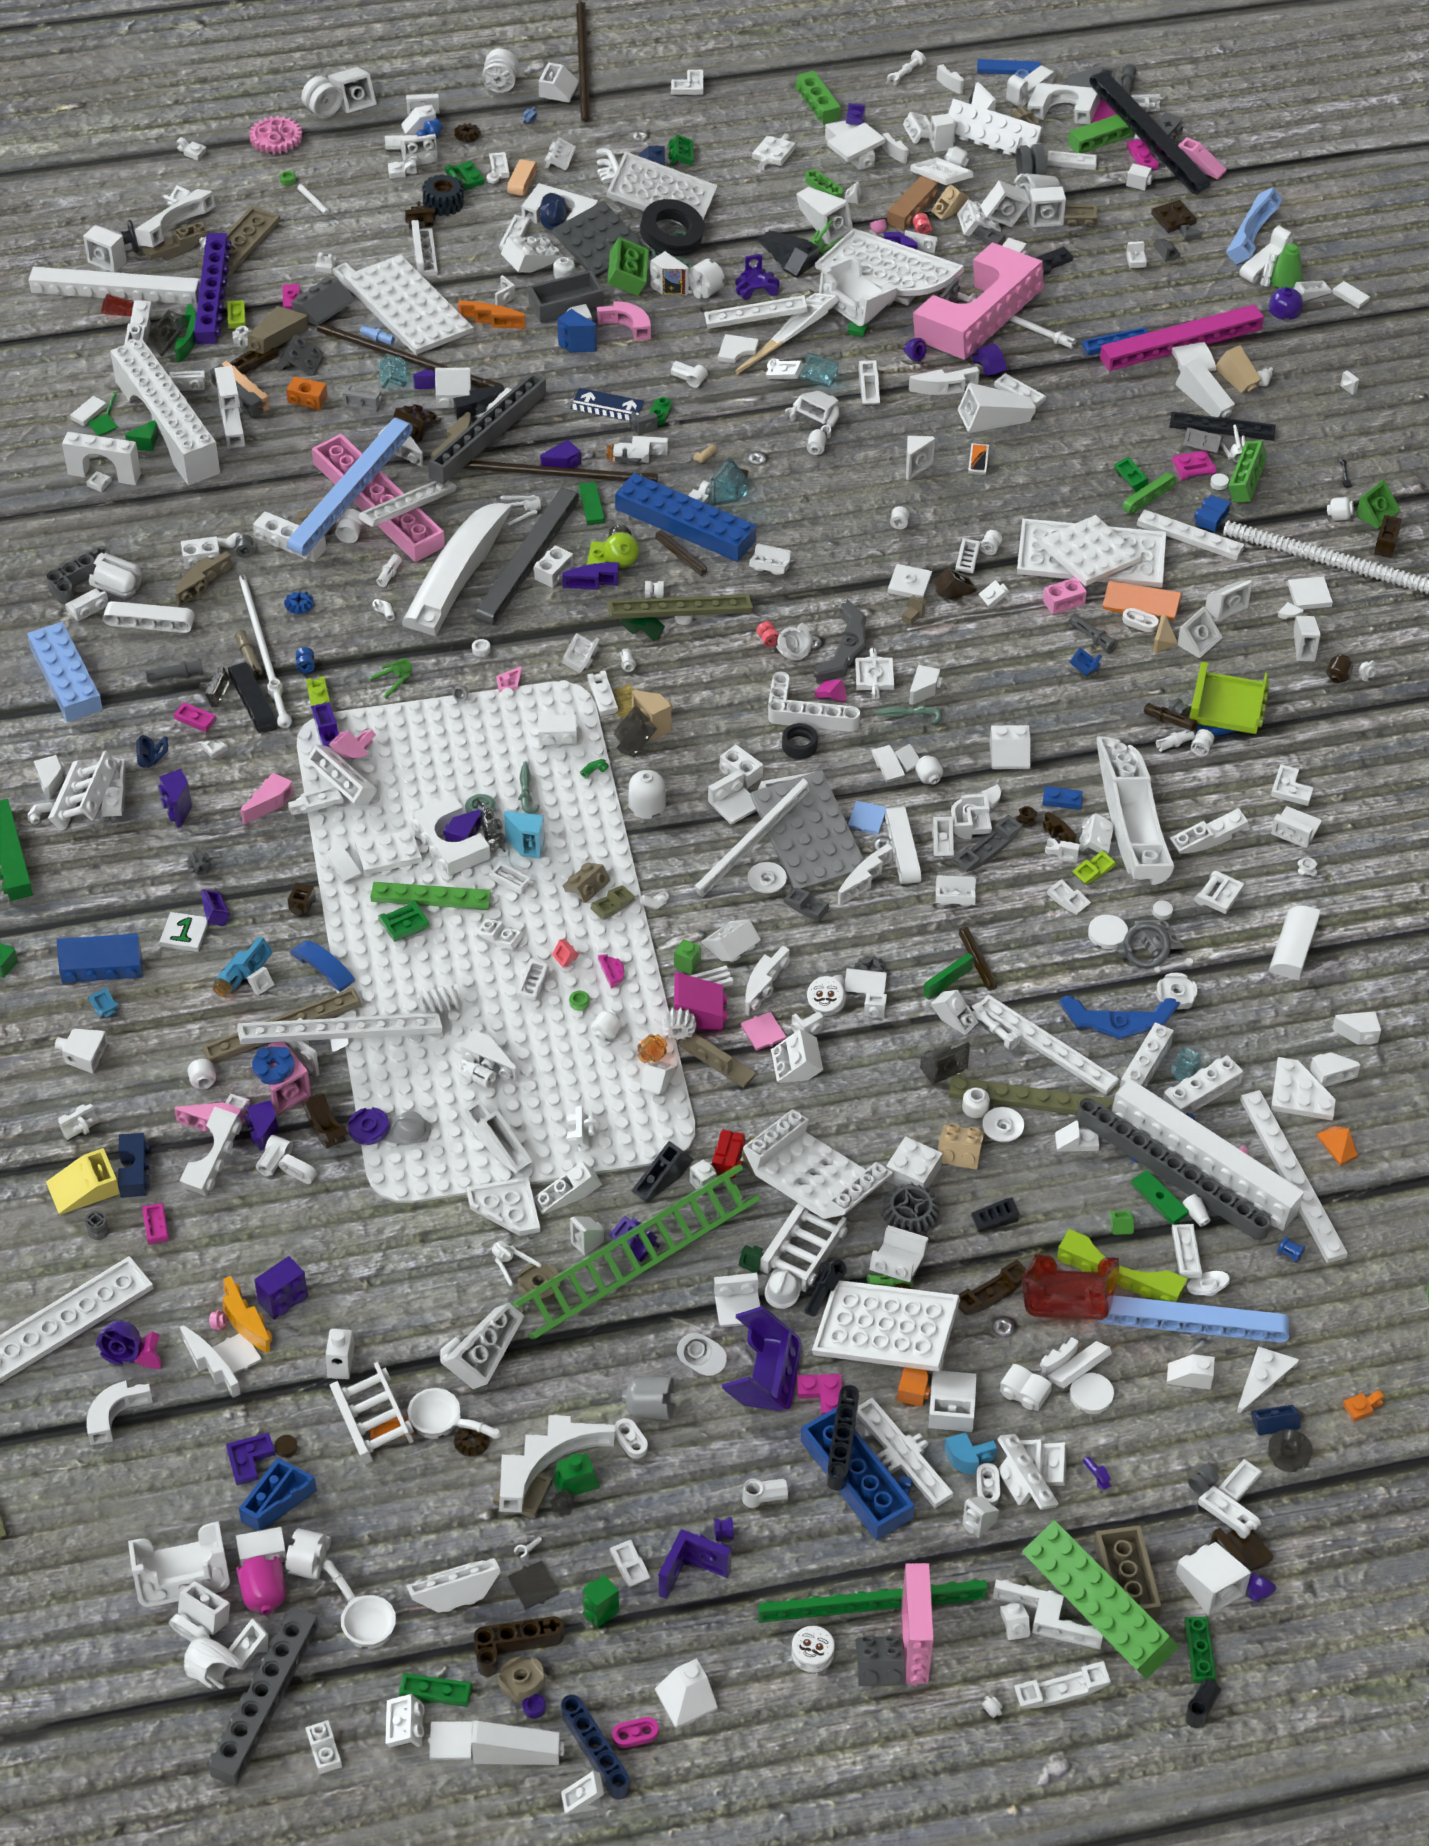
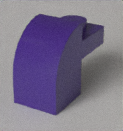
M849 103L846 124L860 125L864 123L866 105Z
M994 343L977 348V353L972 355L973 362L982 363L985 375H993L1007 370L1004 356L1000 348Z

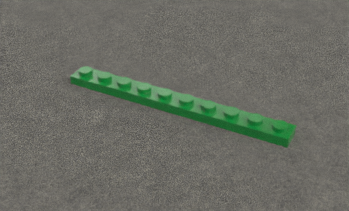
M972 1579L961 1583L952 1581L942 1585L930 1584L931 1605L986 1599L987 1595L986 1580ZM903 1587L894 1590L879 1589L875 1592L858 1591L854 1594L846 1595L837 1593L827 1597L812 1596L808 1599L799 1600L790 1598L780 1602L765 1601L758 1604L759 1623L897 1609L902 1606Z

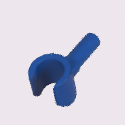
M900 1476L898 1485L909 1497L911 1479Z

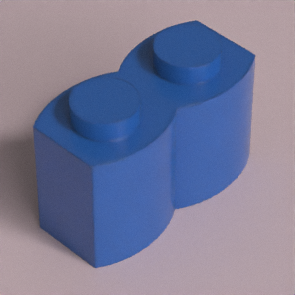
M1211 494L1209 498L1204 499L1201 509L1198 508L1194 516L1196 519L1195 524L1216 532L1222 521L1229 514L1231 502Z

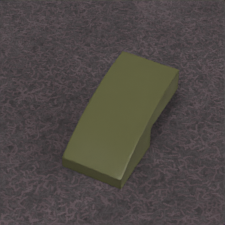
M621 885L609 890L607 897L592 902L590 909L604 920L628 906L635 900V896Z

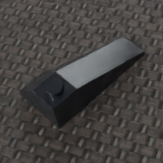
M771 230L758 238V241L767 252H771L774 256L773 259L781 264V268L795 278H798L812 268L819 260V246L807 239Z

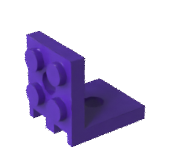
M681 1529L658 1573L659 1596L665 1599L668 1598L685 1562L728 1578L731 1572V1548L724 1543L708 1540L701 1534H693Z

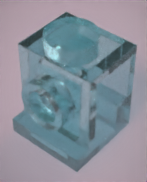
M1183 1046L1172 1064L1171 1073L1180 1081L1187 1077H1192L1200 1067L1202 1054Z

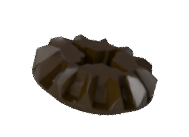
M464 123L455 128L454 135L456 139L463 142L474 141L480 136V128H477L475 124Z
M459 1428L458 1433L454 1435L456 1450L467 1457L481 1455L487 1450L490 1443L488 1435L481 1432L478 1433L472 1429ZM469 1435L473 1436V1438H476L474 1442L475 1446H473V1444L470 1442Z

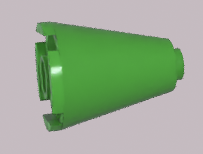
M1295 244L1284 246L1274 266L1272 278H1270V284L1273 287L1294 288L1296 282H1303L1300 248Z

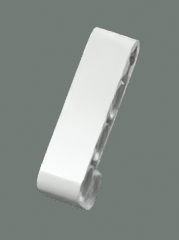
M1041 65L1024 79L1012 75L1007 83L1006 100L1018 107L1027 104L1037 83L1052 84L1056 73Z
M1277 226L1272 232L1270 244L1241 267L1239 276L1253 284L1257 283L1264 277L1263 272L1265 264L1268 262V254L1277 255V262L1284 246L1293 243L1294 234L1281 226Z

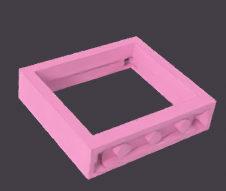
M929 1563L906 1564L901 1606L905 1684L917 1686V1684H928L932 1656L933 1625Z

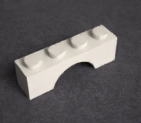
M214 1107L206 1124L214 1136V1145L211 1152L200 1161L188 1162L180 1179V1183L185 1189L205 1196L208 1195L209 1190L211 1191L214 1188L217 1173L223 1169L225 1156L232 1150L234 1137L239 1134L242 1128V1121L237 1114Z

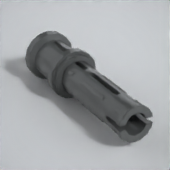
M1126 64L1122 70V88L1131 95L1137 68L1133 64Z
M1076 613L1070 617L1069 623L1093 639L1096 646L1100 645L1105 649L1106 653L1110 654L1117 648L1118 640L1109 637L1104 630L1096 629Z
M201 658L192 662L182 661L180 665L145 670L147 682L181 675L186 678L192 674H204Z

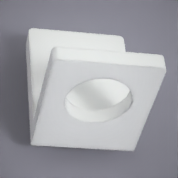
M503 275L500 276L501 290L495 293V304L499 306L515 299V285Z

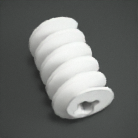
M454 983L453 989L450 985H446L445 991L441 986L438 987V993L432 988L430 995L426 990H423L422 997L418 992L416 993L418 1004L423 1014L428 1013V1010L435 1013L436 1008L442 1013L444 1006L450 1011L451 1004H454L456 1009H459V1002H461L457 983Z

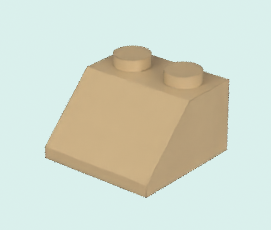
M638 690L632 691V718L653 741L671 732L672 705L670 701L666 700L661 694Z

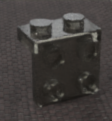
M634 706L614 731V736L620 742L617 749L620 753L635 757L657 730L639 707Z

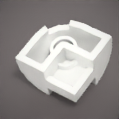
M987 794L961 796V799L952 805L953 829L958 837L972 839L974 834L991 833L992 827Z

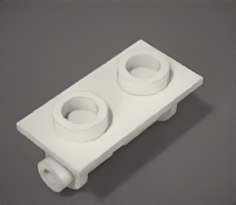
M905 230L904 235L918 243L917 250L935 253L939 242L937 237Z

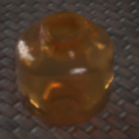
M649 1034L637 1045V1056L643 1063L658 1062L667 1054V1043L660 1035Z

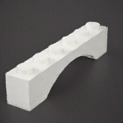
M196 189L136 228L135 234L138 245L155 247L164 241L165 234L174 225L188 218L205 214L216 207L213 192Z

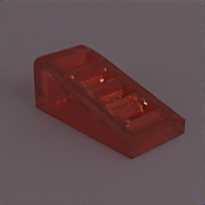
M106 294L101 313L132 316L133 309L130 310L129 308H133L134 302Z

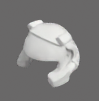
M801 623L797 628L788 627L782 630L778 637V645L776 646L778 651L784 657L793 661L802 660L808 656L813 644V637L810 635L809 627Z

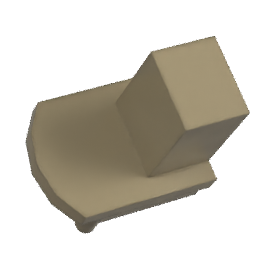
M915 595L910 596L908 609L902 614V621L911 626L918 618H922L925 614L927 601L923 598H917Z

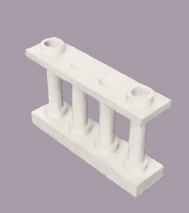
M107 751L102 753L98 764L85 767L79 760L74 761L48 819L60 831L67 828L71 817L82 813L91 821L94 820L118 762Z
M798 1203L762 1256L760 1271L768 1274L772 1268L776 1267L784 1271L788 1270L790 1274L802 1279V1291L806 1292L809 1286H813L818 1276L820 1264L827 1260L838 1241L844 1239L848 1228L846 1227L847 1218L842 1217L838 1225H835L810 1213V1210ZM803 1221H809L832 1232L828 1240H824L801 1229L800 1225ZM798 1236L822 1249L815 1256L790 1244V1240L792 1237ZM787 1251L812 1264L806 1272L781 1260L780 1255L782 1252L785 1253Z
M378 1362L374 1363L378 1374L351 1387L341 1388L338 1381L330 1384L343 1418L365 1465L373 1462L370 1453L374 1452L373 1449L405 1434L409 1443L414 1442L411 1433L414 1432L409 1420H404L387 1381L391 1380L386 1368L381 1369ZM382 1382L386 1391L355 1406L353 1404L349 1406L347 1400L351 1399L350 1396ZM390 1399L393 1409L362 1424L361 1422H356L355 1418L358 1417L359 1413ZM398 1417L401 1424L400 1427L371 1441H364L362 1435L366 1434V1431Z

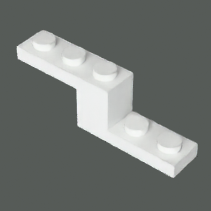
M996 1579L993 1599L1010 1603H1022L1023 1606L1037 1609L1033 1634L1096 1649L1101 1648L1103 1635L1094 1626H1083L1070 1620H1059L1064 1595H1060L1055 1591L1039 1590L1030 1585L1014 1584L1009 1580L1001 1581Z

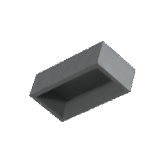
M592 270L528 286L529 303L540 323L559 318L570 307L586 304L588 309L591 310L604 306L603 289Z

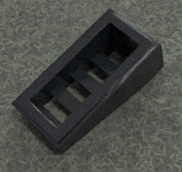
M1011 1197L971 1213L978 1232L1018 1222L1019 1211ZM981 1217L985 1218V1223L982 1222Z

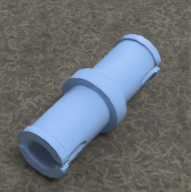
M365 324L360 330V335L390 346L394 344L396 339L395 335L385 333L379 328L374 329Z

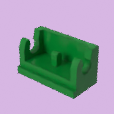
M1129 456L1114 464L1116 473L1127 481L1133 488L1134 494L1140 488L1148 485V478Z

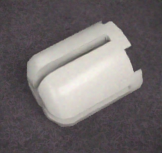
M100 553L94 562L96 564L94 574L89 576V584L123 599L131 598L141 584V568L134 563L108 553Z

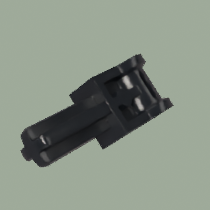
M826 1260L820 1264L819 1274L813 1283L816 1288L804 1309L807 1315L811 1317L816 1316L828 1291H834L838 1281L845 1276L847 1270L842 1260Z

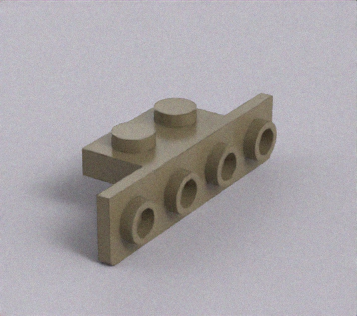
M693 1033L692 1037H687L686 1040L680 1043L681 1048L742 1088L755 1077L753 1070L696 1033Z

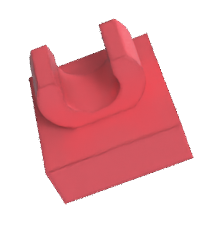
M560 939L552 953V956L562 968L569 967L570 963L575 961L579 955V952H576L573 945H570L566 939Z

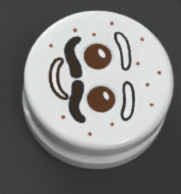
M823 976L815 979L810 984L807 991V999L815 1012L819 1011L823 1016H832L844 1007L846 993L842 984L837 979Z
M807 1626L800 1629L792 1640L791 1654L794 1663L803 1671L810 1673L825 1670L834 1659V1639L826 1629L819 1626Z

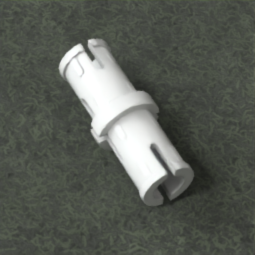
M393 554L388 563L383 566L382 572L376 580L379 586L386 587L391 577L395 576L396 569L402 562L400 556Z
M1186 729L1182 732L1171 733L1168 737L1156 740V747L1160 752L1174 746L1175 748L1179 747L1180 744L1193 740L1195 738L1194 732Z

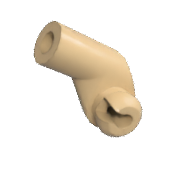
M710 445L701 453L696 452L694 460L699 464L704 463L717 452L716 445Z

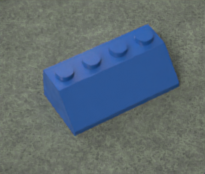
M138 934L57 939L58 965L62 983L142 978L143 957Z

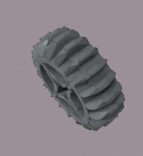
M912 1182L909 1186L903 1183L901 1188L895 1186L893 1191H889L887 1197H885L882 1207L883 1217L889 1226L920 1235L921 1231L927 1233L929 1228H933L935 1222L938 1221V1214L940 1212L939 1202L935 1198L934 1192L929 1193L928 1187L921 1189L920 1184L915 1187Z

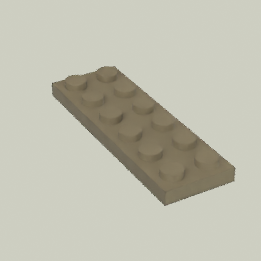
M251 206L227 232L228 240H231L232 245L231 250H229L230 262H227L229 270L228 275L225 276L227 279L280 222L279 215ZM203 259L198 263L199 269H202Z

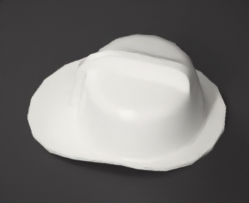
M776 1268L771 1273L765 1288L767 1302L777 1309L791 1307L799 1297L802 1289V1279L790 1274L788 1270L784 1271Z
M690 1333L684 1336L678 1343L677 1355L679 1360L700 1374L706 1376L720 1373L725 1367L727 1360L724 1349L710 1338L699 1333Z

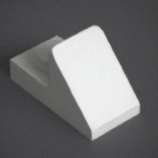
M933 817L932 838L934 856H954L953 817Z
M1074 1121L1055 1132L1057 1152L1099 1150L1098 1134L1090 1129L1079 1130L1078 1121Z
M253 1618L228 1649L245 1665L243 1669L237 1667L238 1670H244L257 1652H268L269 1634Z
M590 1772L561 1792L565 1814L569 1815L601 1808L600 1797L604 1795L600 1772Z

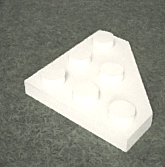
M1278 1057L1271 1110L1333 1121L1336 1099L1298 1060Z
M528 1176L466 1187L469 1206L474 1212L518 1236L540 1232Z

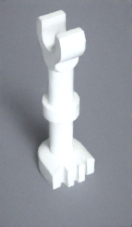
M915 50L911 55L912 61L909 64L903 65L900 71L889 74L887 82L894 80V85H898L903 75L909 74L916 65L921 66L926 62L925 56Z
M980 1003L972 1006L974 1009L972 1013L976 1019L983 1021L993 1034L996 1033L1005 1041L1004 1046L1009 1051L1017 1047L1021 1039V1034L1018 1031L1007 1033L1001 1028V1024L998 1021L995 1022L987 1015Z

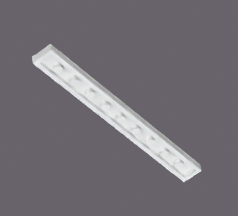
M438 1013L238 1023L237 1032L240 1044L435 1034L442 1033L443 1027Z
M1258 1090L1241 1095L1240 1101L1280 1176L1304 1191L1299 1212L1326 1263L1345 1259L1348 1253L1261 1091Z

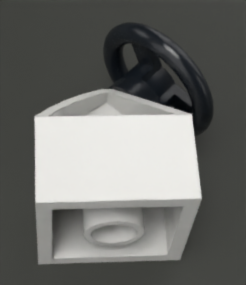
M132 220L127 221L128 230L121 232L94 225L83 236L88 263L116 273L127 262L124 245L131 243L133 252L137 253L138 244Z

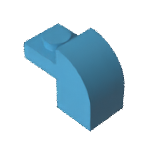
M966 1432L945 1438L944 1451L950 1464L962 1473L976 1474L979 1464L990 1463L996 1457L997 1447L994 1441L973 1447Z

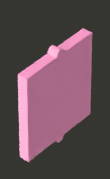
M771 1012L758 1017L754 1016L753 1019L741 1023L742 1029L756 1051L768 1046L773 1047V1044L786 1039L784 1032Z

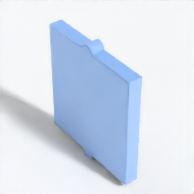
M856 801L848 827L861 830V832L879 834L887 807Z

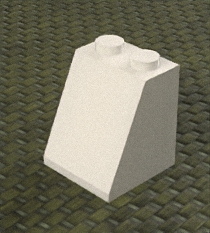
M355 67L328 75V79L332 84L342 91L343 100L341 106L346 113L377 105L370 73Z
M1214 1542L1209 1546H1202L1191 1556L1186 1555L1182 1557L1178 1562L1176 1574L1209 1616L1245 1596L1251 1572L1218 1543Z

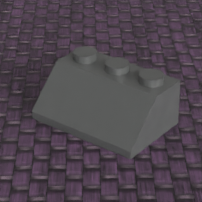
M326 277L317 285L311 286L305 293L298 295L296 299L291 301L294 311L308 315V323L319 326L350 305L355 299L339 280Z

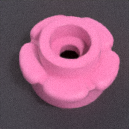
M217 1310L210 1314L211 1328L222 1331L227 1326L228 1318L223 1311Z

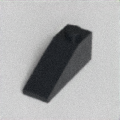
M668 1141L631 1191L645 1202L650 1201L679 1179L694 1159L671 1141Z

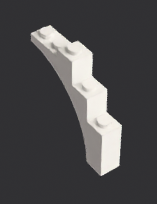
M548 1415L547 1436L525 1435L524 1455H502L499 1512H522L524 1498L529 1486L537 1475L550 1463L578 1450L614 1446L615 1425L571 1423V1416Z

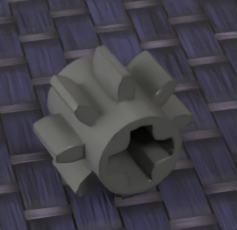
M201 850L194 851L186 860L187 868L191 873L196 872L197 875L205 874L209 870L210 865H212L210 862L211 858L207 852L202 854Z

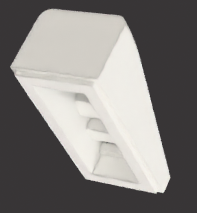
M1324 281L1296 282L1293 288L1301 294L1303 301L1330 294L1332 291Z
M962 539L955 568L956 571L973 574L979 553L980 541ZM962 559L970 560V561H972V563H971V562L962 561ZM963 564V565H968V566H971V567L969 568V567H964V566H960V565Z
M530 959L516 995L535 1001L549 973V964ZM535 970L541 972V974L533 973L532 971ZM530 976L538 978V981L530 979ZM527 982L535 984L536 987L529 986L526 984ZM524 988L534 991L533 994L524 992Z

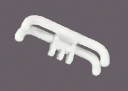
M600 148L596 151L597 155H607L609 159H599L597 161L599 166H608L599 169L597 172L603 184L611 183L619 164L611 150Z

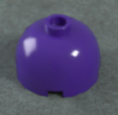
M1282 287L1271 295L1269 311L1274 317L1279 319L1289 317V320H1292L1301 315L1303 299L1297 290L1290 287Z
M119 1320L107 1324L97 1337L96 1347H99L102 1358L110 1363L123 1365V1362L130 1361L129 1363L136 1359L142 1340L140 1332L133 1324Z

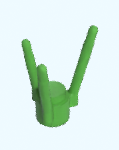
M833 219L829 220L821 233L817 230L811 240L812 243L819 246L820 255H823L825 251L832 248L842 239L840 238L824 248V241L821 238L830 227Z
M402 658L399 661L382 665L381 669H389L369 677L370 680H373L393 671L396 676H402L384 694V698H387L405 679L411 677L412 665L408 659Z

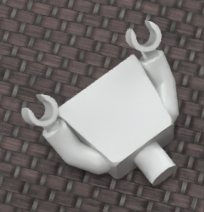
M821 391L803 393L792 405L793 408L785 410L786 419L790 416V421H794L796 419L795 412L798 411L823 424L826 423L827 425L822 426L821 430L824 433L827 432V439L831 437V427H834L839 417L838 399Z

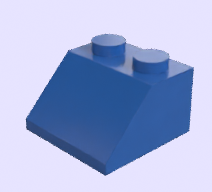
M573 309L557 318L558 345L561 348L566 349L570 353L597 351L596 323Z

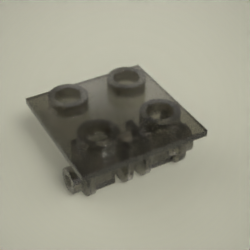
M481 802L485 818L482 827L484 838L490 846V852L494 853L499 848L506 852L504 845L506 839L501 831L503 824L500 818L495 817L492 808H488L484 802Z

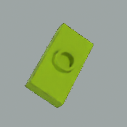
M591 541L587 565L606 562L602 552L605 542Z

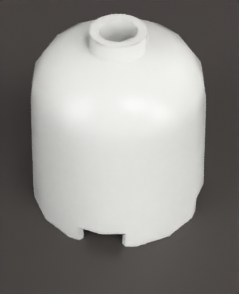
M639 771L629 781L628 807L634 812L635 816L642 819H651L653 815L662 814L666 808L665 782L662 776L655 771Z

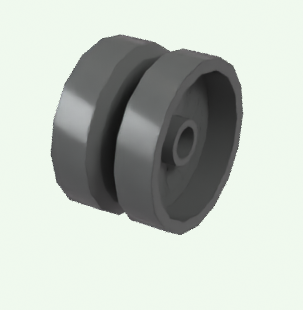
M1041 143L1032 144L1030 148L1027 145L1017 146L1016 169L1018 175L1022 173L1046 175V155Z

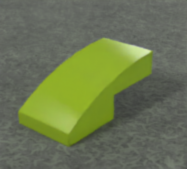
M1102 850L1090 861L1087 859L1083 861L1072 873L1087 885L1108 873L1116 866V863Z

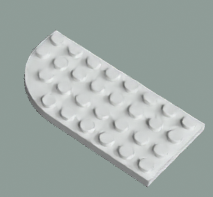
M854 228L815 263L816 269L821 270L826 266L852 256L862 264V276L880 289H882L884 284L891 283L897 287L896 296H918L946 288L964 272L963 265Z

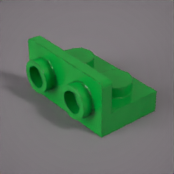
M675 134L674 138L669 140L667 146L669 148V165L673 166L675 161L678 160L691 166L694 161L693 140Z

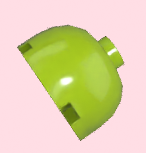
M614 533L604 543L602 551L606 562H619V569L628 568L635 563L639 556L637 540L629 533Z

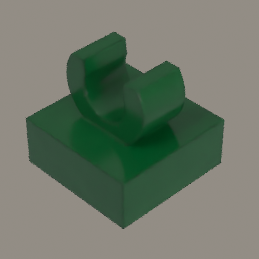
M745 1245L742 1248L738 1266L758 1274L761 1258L764 1255L762 1253L763 1248L756 1245L753 1248Z

